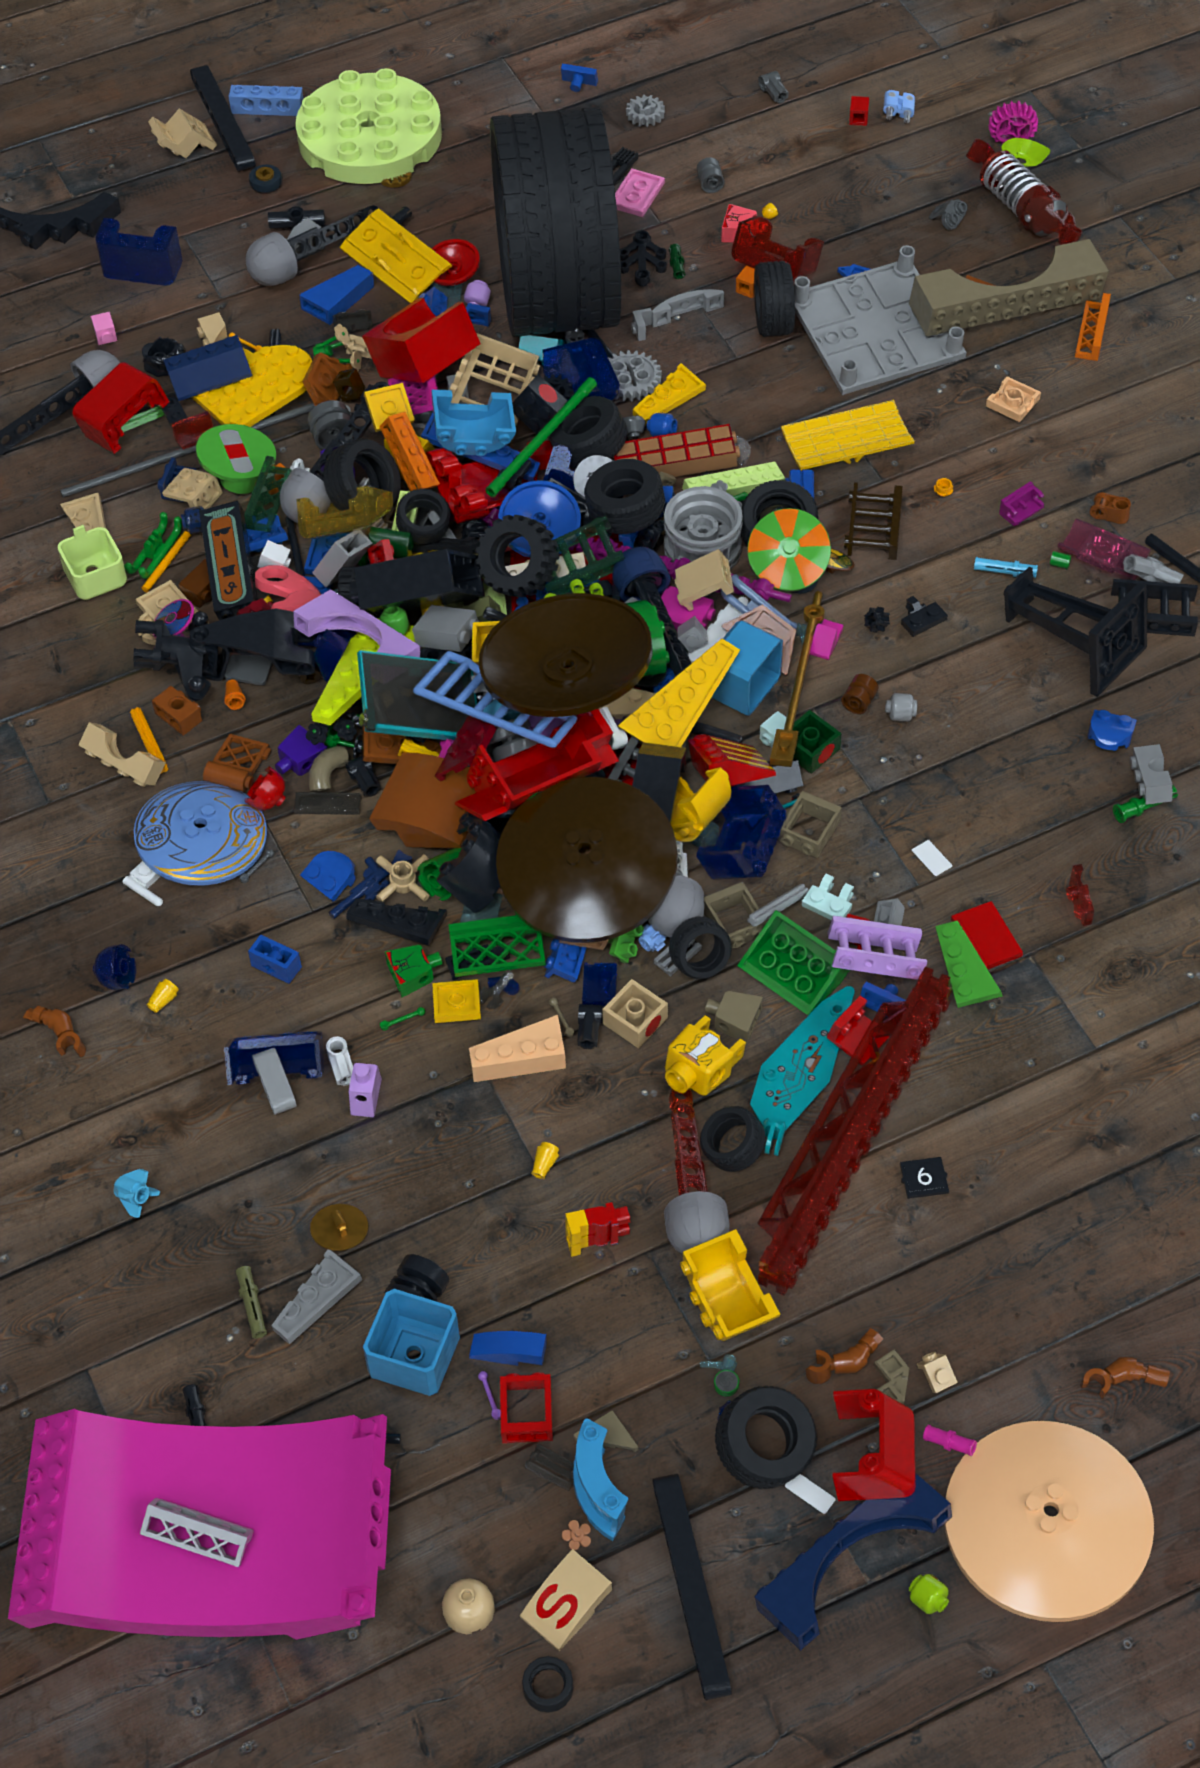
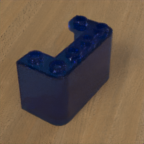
M111 218L103 219L95 241L104 277L155 285H170L175 281L183 262L176 227L162 225L156 229L153 237L118 233L120 230L119 221Z
M769 785L731 787V798L726 804V808H723L721 811L726 819L716 845L699 847L696 857L708 875L714 880L760 878L767 870V865L773 854L777 839L780 836L787 813Z

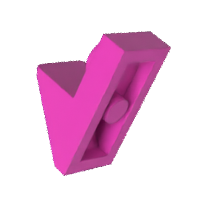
M826 619L823 620L822 624L818 623L814 632L810 655L829 660L842 634L843 625Z

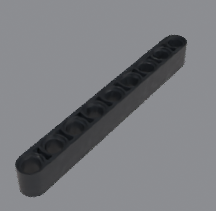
M204 65L190 69L192 81L237 172L256 167L254 156L209 66Z
M677 1473L653 1478L654 1493L704 1699L707 1701L732 1695L730 1680L679 1475Z

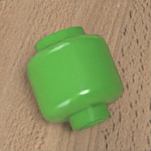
M398 606L384 609L380 615V621L404 635L409 630L406 611Z

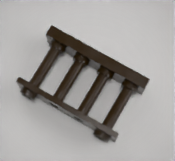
M854 482V489L849 490L848 500L849 503H852L849 535H845L844 548H848L847 556L852 555V546L883 548L885 551H889L888 559H897L903 486L895 485L894 494L890 493V495L857 493L858 483ZM856 502L889 503V506H893V509L856 508ZM855 516L888 518V521H891V523H887V525L855 523ZM854 531L886 533V536H890V539L853 538Z

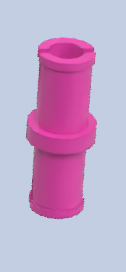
M929 1424L924 1430V1441L941 1445L945 1450L951 1451L953 1449L969 1456H973L976 1450V1440L956 1435V1432L953 1430L945 1431Z

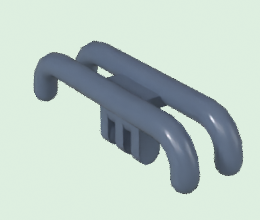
M734 574L731 576L732 583L751 599L747 606L731 593L726 595L721 589V596L742 614L763 604L793 628L797 629L798 625L796 622L789 620L743 583L738 575Z

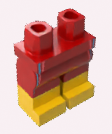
M613 1202L606 1203L605 1207L598 1206L565 1213V1236L571 1257L581 1255V1248L593 1245L605 1246L609 1242L611 1246L618 1244V1237L629 1235L630 1228L628 1223H630V1215L627 1206L614 1209Z

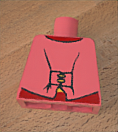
M732 204L728 205L722 225L721 242L751 243L754 233L765 234L766 223L757 222L756 211Z

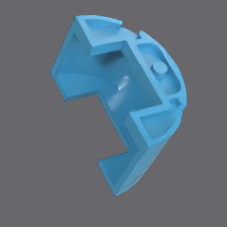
M432 389L431 397L436 437L438 442L447 450L460 456H484L509 444L515 436L516 427L511 393L491 392L488 405L451 403L452 390Z

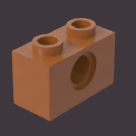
M172 686L152 700L155 714L183 736L202 722L200 706L195 701L191 702L181 690L177 691Z

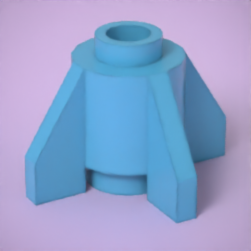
M137 1169L124 1174L114 1184L115 1196L120 1199L129 1215L135 1218H140L142 1206L138 1204L146 1202L149 1196H159L160 1194L159 1190L147 1187L148 1171L144 1169Z

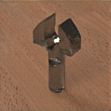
M506 970L494 987L487 989L484 986L481 989L479 1000L482 1004L486 1002L489 996H493V999L486 1006L488 1009H495L503 1003L500 993L514 976L513 972Z

